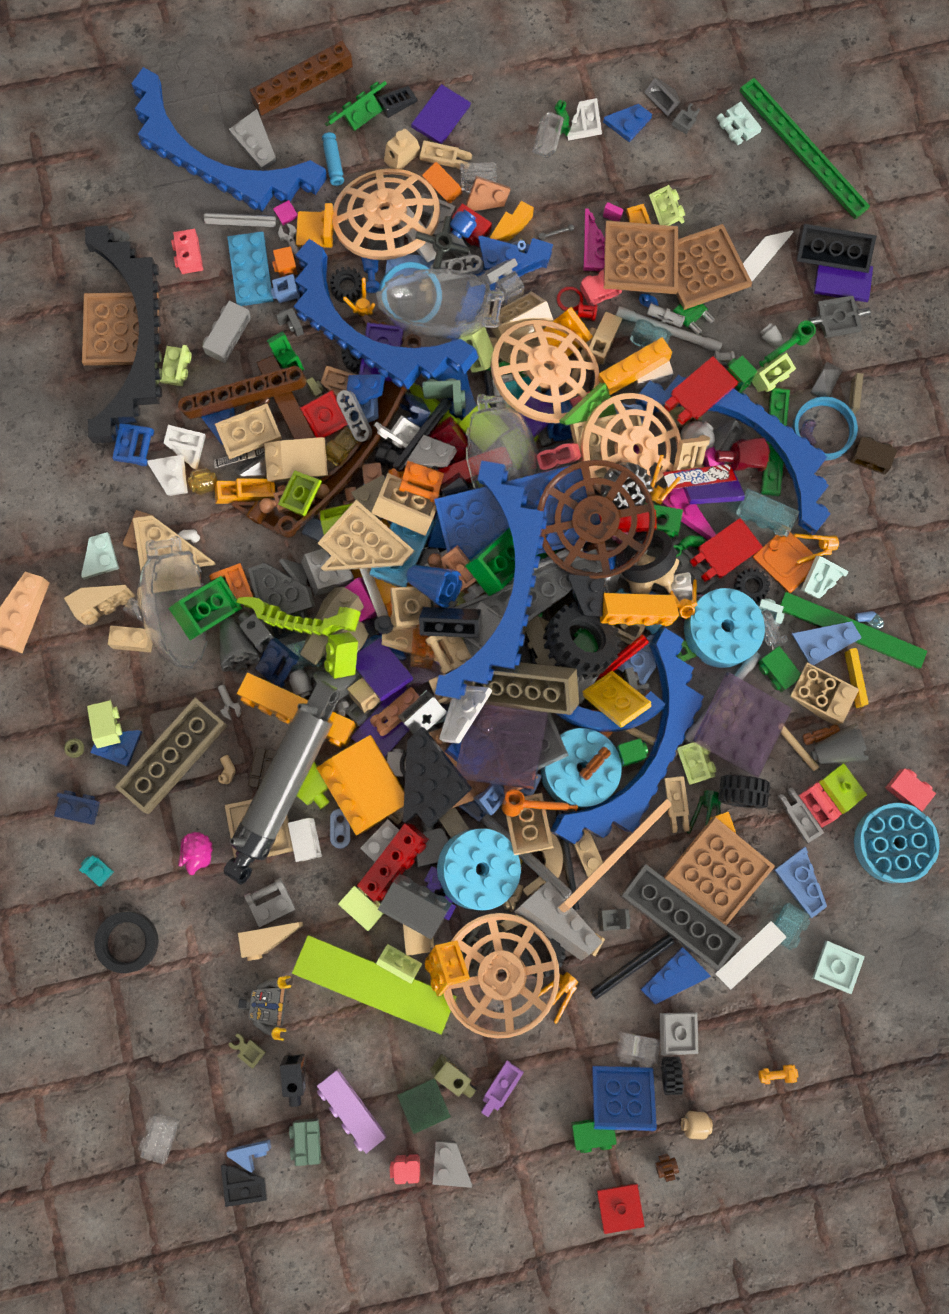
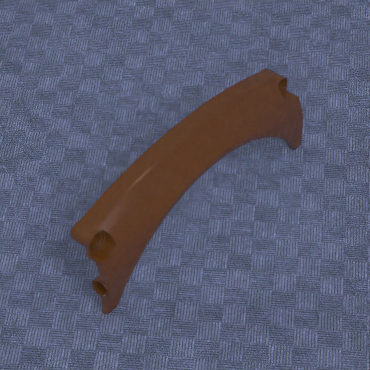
M366 314L363 317L366 327L367 323L389 325L386 322L379 323ZM411 334L406 338L403 337L402 347L411 348L409 347L410 344H417L418 346L415 348L422 347L421 339L418 335ZM384 381L383 394L378 397L379 418L369 422L372 429V437L368 441H358L348 456L334 470L328 473V476L320 479L322 481L321 484L328 486L330 493L324 499L315 497V504L310 506L306 516L302 517L290 510L279 513L277 507L270 513H264L259 508L260 501H233L231 505L250 520L273 533H279L287 538L293 537L300 528L323 510L343 490L363 466L382 439V436L377 433L378 429L375 427V423L378 422L388 429L407 389L403 386L398 387L391 381ZM292 524L291 529H283L285 525Z

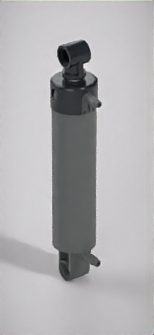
M320 681L316 685L307 704H298V710L244 818L240 821L233 837L230 839V844L237 850L235 853L236 858L234 857L226 863L224 874L240 885L246 883L251 876L252 869L249 867L250 863H253L255 859L265 860L276 840V836L333 725L329 718L340 698L341 692L325 681Z

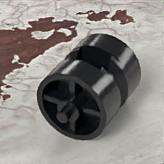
M383 440L380 447L374 449L377 451L375 462L381 463L383 466L388 464L389 468L393 469V464L405 449L396 448L394 443Z

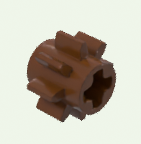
M668 1154L658 1156L659 1162L655 1163L659 1179L664 1177L666 1182L676 1180L674 1174L679 1173L675 1157L670 1158Z

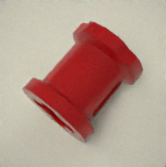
M579 302L578 317L595 321L598 305L589 306Z

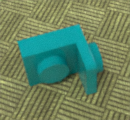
M95 855L85 858L81 863L82 867L79 869L81 873H85L99 887L114 873L105 862Z

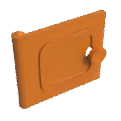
M786 527L753 556V559L785 589V592L790 594L806 579L815 560L814 558L799 564L796 562L799 559L813 555V553L799 539L794 537Z

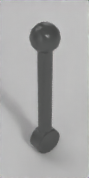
M569 224L568 227L546 234L539 233L538 239L543 241L546 237L568 230L573 231L574 225Z

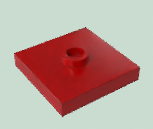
M333 390L300 407L316 438H325L348 425Z
M637 1183L597 1190L604 1234L645 1227Z

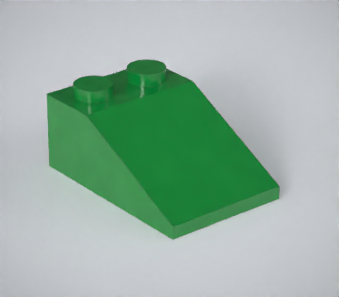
M510 527L465 565L488 596L502 590L515 575V550Z
M222 576L179 600L168 609L191 641L236 613L242 607L236 602L237 599Z

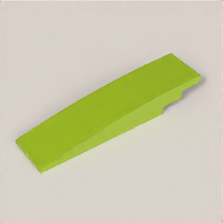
M310 935L307 936L292 974L441 1035L451 1012L444 993L437 997L431 985L414 979L410 984L380 967L374 961Z

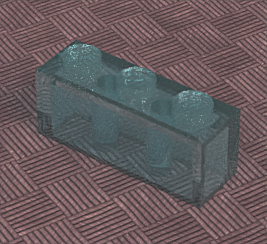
M747 488L744 501H741L736 514L745 521L751 520L761 528H769L779 536L788 537L800 511Z

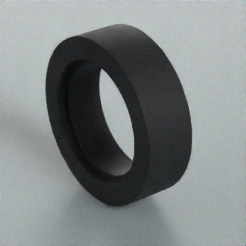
M660 530L654 531L648 547H660L663 549L662 554L651 563L633 565L622 572L627 580L635 583H647L663 577L672 569L676 562V551L668 534ZM636 532L633 539L643 544L647 532ZM628 545L617 554L616 560L619 567L627 563L638 551Z
M119 912L108 917L98 928L94 940L95 953L101 964L113 972H135L147 966L154 958L158 949V933L154 924L146 916L136 912ZM124 922L136 924L145 935L144 950L132 962H121L115 959L108 947L110 933L117 925Z

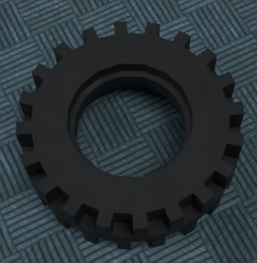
M576 602L571 603L569 606H563L544 629L546 632L543 635V639L547 640L544 648L550 650L547 656L549 659L554 658L556 660L554 665L557 667L577 669V679L581 675H583L584 680L589 679L591 676L596 678L617 659V654L621 650V647L617 646L621 642V637H616L617 627L613 628L609 623H601L600 617L581 616ZM573 625H578L589 631L597 641V652L591 653L579 648L573 642L569 628Z

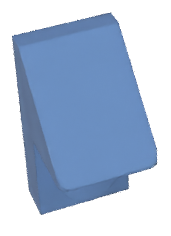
M497 779L484 792L473 798L485 814L493 815L504 801L505 790Z
M270 1139L231 1148L227 1151V1157L249 1172H253L252 1155L255 1158L267 1155L266 1151L271 1149Z

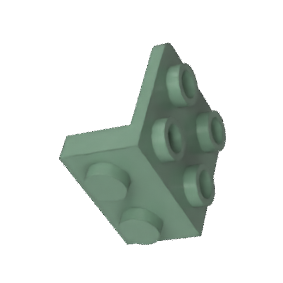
M453 378L446 379L445 381L430 379L422 383L425 399L453 398L455 416L462 415V409H466L465 390H461L460 380Z

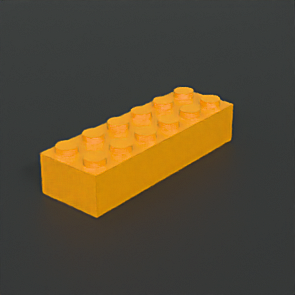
M248 672L237 692L243 704L252 708L256 705L264 714L271 716L273 713L278 720L286 724L292 722L298 710V704H307L308 700ZM332 712L329 719L333 722V725L326 738L329 739L330 744L338 748L342 746L347 747L357 726L354 721Z

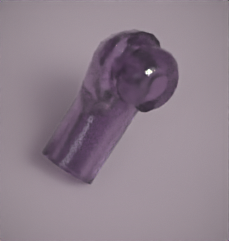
M810 419L803 423L801 436L814 446L817 441L812 433L814 427H816V422Z

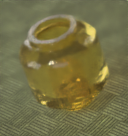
M208 468L191 472L188 484L192 492L202 495L215 489L217 477L214 472L211 473Z

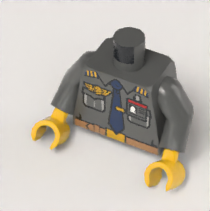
M290 976L269 978L259 983L256 989L252 990L251 998L240 997L238 1008L249 1010V1019L253 1020V1025L263 1033L272 1036L274 1040H284V1038L280 1037V1032H286V1029L278 1027L283 1026L287 988H291V985L288 986L286 984V979L291 978Z

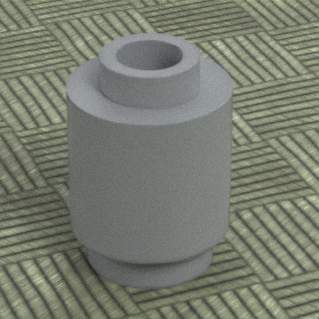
M304 670L291 673L289 675V682L294 694L304 699L310 697L311 692L314 690L307 673H304Z

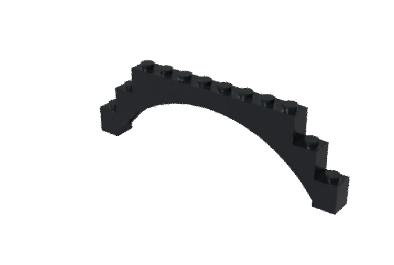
M106 225L85 227V244L90 252H96L107 260L130 287L138 313L139 336L136 356L124 385L103 411L93 419H88V438L92 443L116 442L115 436H118L117 424L138 423V416H140L139 405L160 404V397H162V387L159 386V380L162 379L159 362H161L162 358L161 352L158 351V345L161 344L158 327L161 326V321L157 314V310H160V301L157 298V293L160 292L159 282L157 281L159 266L155 264L152 257L137 258L136 249L132 247L130 241L115 242L113 232H110Z

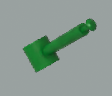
M807 320L802 321L793 331L792 338L764 357L765 360L759 361V365L764 367L765 363H770L794 344L806 345L816 333L815 325Z

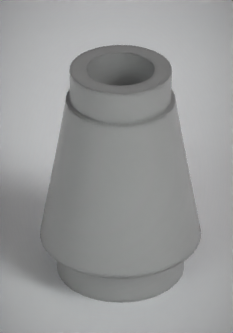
M772 323L760 332L761 338L775 349L785 343L776 325L773 326Z

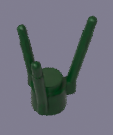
M705 790L703 796H700L698 806L689 825V831H687L688 834L691 833L703 804V807L707 808L705 826L710 821L711 810L715 809V806L716 816L721 814V802L718 801V792Z

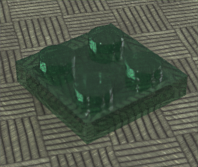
M434 1078L397 1095L413 1134L451 1117Z

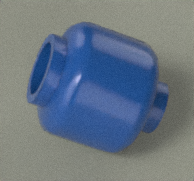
M465 209L463 212L458 211L450 223V227L453 229L451 233L459 239L462 236L469 238L477 226L476 217Z

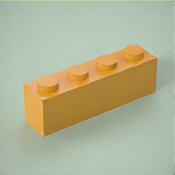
M663 337L602 371L599 373L598 379L600 383H606L609 394L612 395L669 362L672 351Z
M604 593L603 616L600 617V621L610 625L644 624L650 626L656 624L669 626L679 616L675 595Z

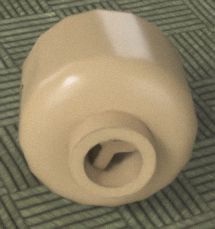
M689 1111L681 1119V1130L690 1139L704 1140L712 1133V1119L705 1112Z

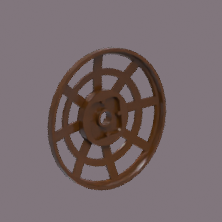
M607 460L582 461L559 472L546 486L537 510L544 511L549 494L558 499L559 502L555 511V524L546 526V530L542 529L541 537H544L543 548L549 557L563 570L573 575L590 576L591 579L608 578L632 567L646 552L655 529L654 504L645 484L626 467ZM589 466H606L622 473L616 482L604 478H591ZM581 468L584 480L572 485L565 493L554 488L564 476ZM628 477L641 489L647 504L635 507L633 499L622 487ZM593 484H604L612 488L606 497L595 496ZM585 486L587 498L578 503L569 497L575 490ZM618 492L626 499L629 508L618 510L612 502ZM564 504L574 509L572 520L561 523V512ZM649 512V528L646 539L641 544L633 539L637 527V514ZM597 513L601 516L602 521L600 524L594 525L591 523L590 517L592 514ZM631 516V527L627 535L619 530L618 526L620 518ZM574 528L579 536L574 546L566 539L563 530ZM557 532L562 544L570 551L564 561L551 549L545 534ZM613 535L623 541L616 549L607 552L605 541ZM586 541L597 543L599 554H588L580 550ZM628 545L638 551L627 563L610 570L608 558L619 554ZM576 556L587 560H600L603 572H586L570 565Z

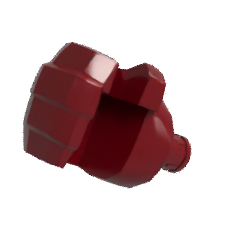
M765 438L739 439L733 443L730 451L716 450L715 461L729 462L733 471H742L746 468H757L758 472L763 471L767 468L769 462V445L766 443Z

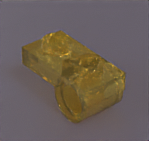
M345 426L336 439L331 440L325 446L326 459L336 467L358 443L348 427Z

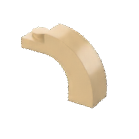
M551 833L554 848L541 850L544 857V866L558 878L562 870L563 853L560 842ZM539 876L522 891L526 896L530 894L532 896L546 882Z

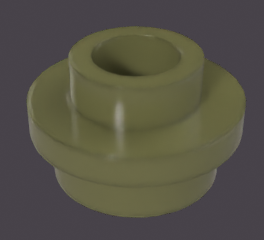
M70 739L66 742L64 751L67 756L78 758L84 752V744L79 739ZM74 745L78 746V750L76 752L72 751V747Z

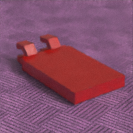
M712 356L672 390V397L665 402L664 408L670 412L680 403L685 410L678 415L677 421L682 426L691 417L696 420L735 388L739 382Z
M739 518L697 549L700 553L689 562L695 567L703 560L707 561L711 569L701 576L704 582H707L716 574L719 578H722L761 550L763 546L744 521Z

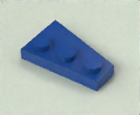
M681 947L640 990L654 1004H657L711 977V975Z

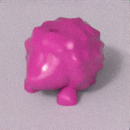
M192 832L181 840L178 866L182 867L185 864L186 870L190 875H194L198 869L205 868L211 863L213 846L208 835H204L201 832Z

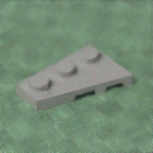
M257 109L229 129L233 138L262 171L276 162L275 154Z

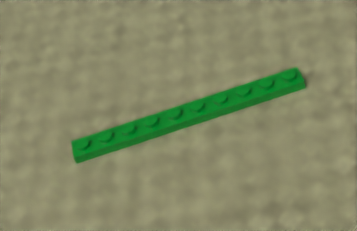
M755 78L740 88L739 92L854 220L869 209L870 205Z

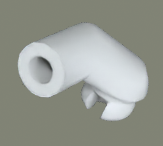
M194 529L182 530L178 534L185 540H191L192 543H196L200 539V536Z

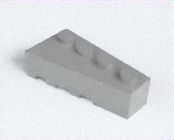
M547 881L514 913L536 925L545 932L547 937L560 943L561 947L582 961L603 942L572 907L566 912H562L558 908L565 899Z

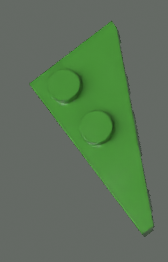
M599 383L559 420L560 423L569 425L587 421L593 410L603 401L610 398L606 383ZM609 405L598 418L617 414L614 405Z

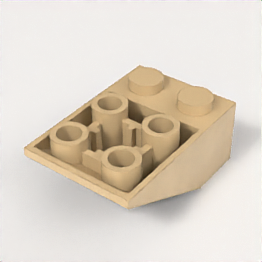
M126 585L80 588L64 599L75 618L84 625H91L97 622L98 618L102 615L114 612L115 608L119 605H126L131 602V598L135 597V595Z
M807 662L790 697L818 717L833 725H840L844 722L859 689Z

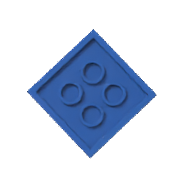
M593 1066L594 1129L656 1131L653 1068Z

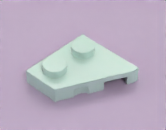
M108 532L89 538L81 575L84 580L119 569Z

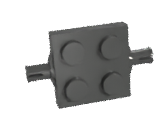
M854 296L818 301L816 305L819 315L817 317H809L808 321L813 324H820L824 337L829 338L860 332L862 330L860 316L870 315L871 310L869 307L859 309L855 304Z

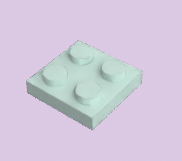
M825 941L812 978L852 994L865 956Z

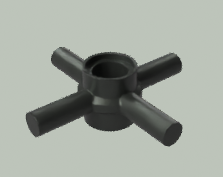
M445 216L442 232L435 237L417 231L415 236L416 239L433 244V249L436 252L433 264L434 270H440L443 254L453 250L468 255L470 250L469 247L452 242V237L449 234L451 216ZM439 240L444 241L446 243V246H442L439 243Z

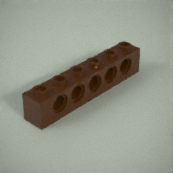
M340 41L253 87L249 91L254 106L262 116L352 68L351 53L344 42Z

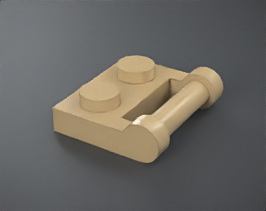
M700 435L699 438L679 440L673 471L704 467L703 460L710 437Z
M430 636L425 640L428 646H431L440 663L443 675L457 669L472 658L462 637ZM439 641H440V643L442 644V646H443V648H444V650H445V652H446V654H447V656H448V658H449V660H450V662H451L450 665L448 664V662H447V660H446V658H445V656H444V654H443V652H442V650H441V648H440V646H439V644H438Z

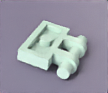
M742 102L728 109L725 114L726 118L722 113L717 116L720 127L727 131L731 141H734L737 145L743 142L741 136L747 141L760 133L762 129Z

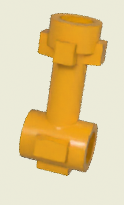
M794 1064L783 1065V1070L769 1072L768 1068H762L763 1070L758 1072L760 1083L765 1085L770 1084V1080L784 1079L785 1083L797 1082L798 1071Z

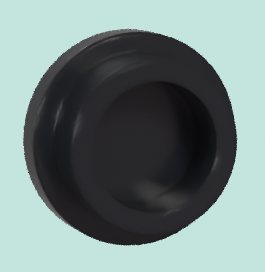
M379 616L375 620L374 627L380 634H388L394 628L391 618L388 616Z

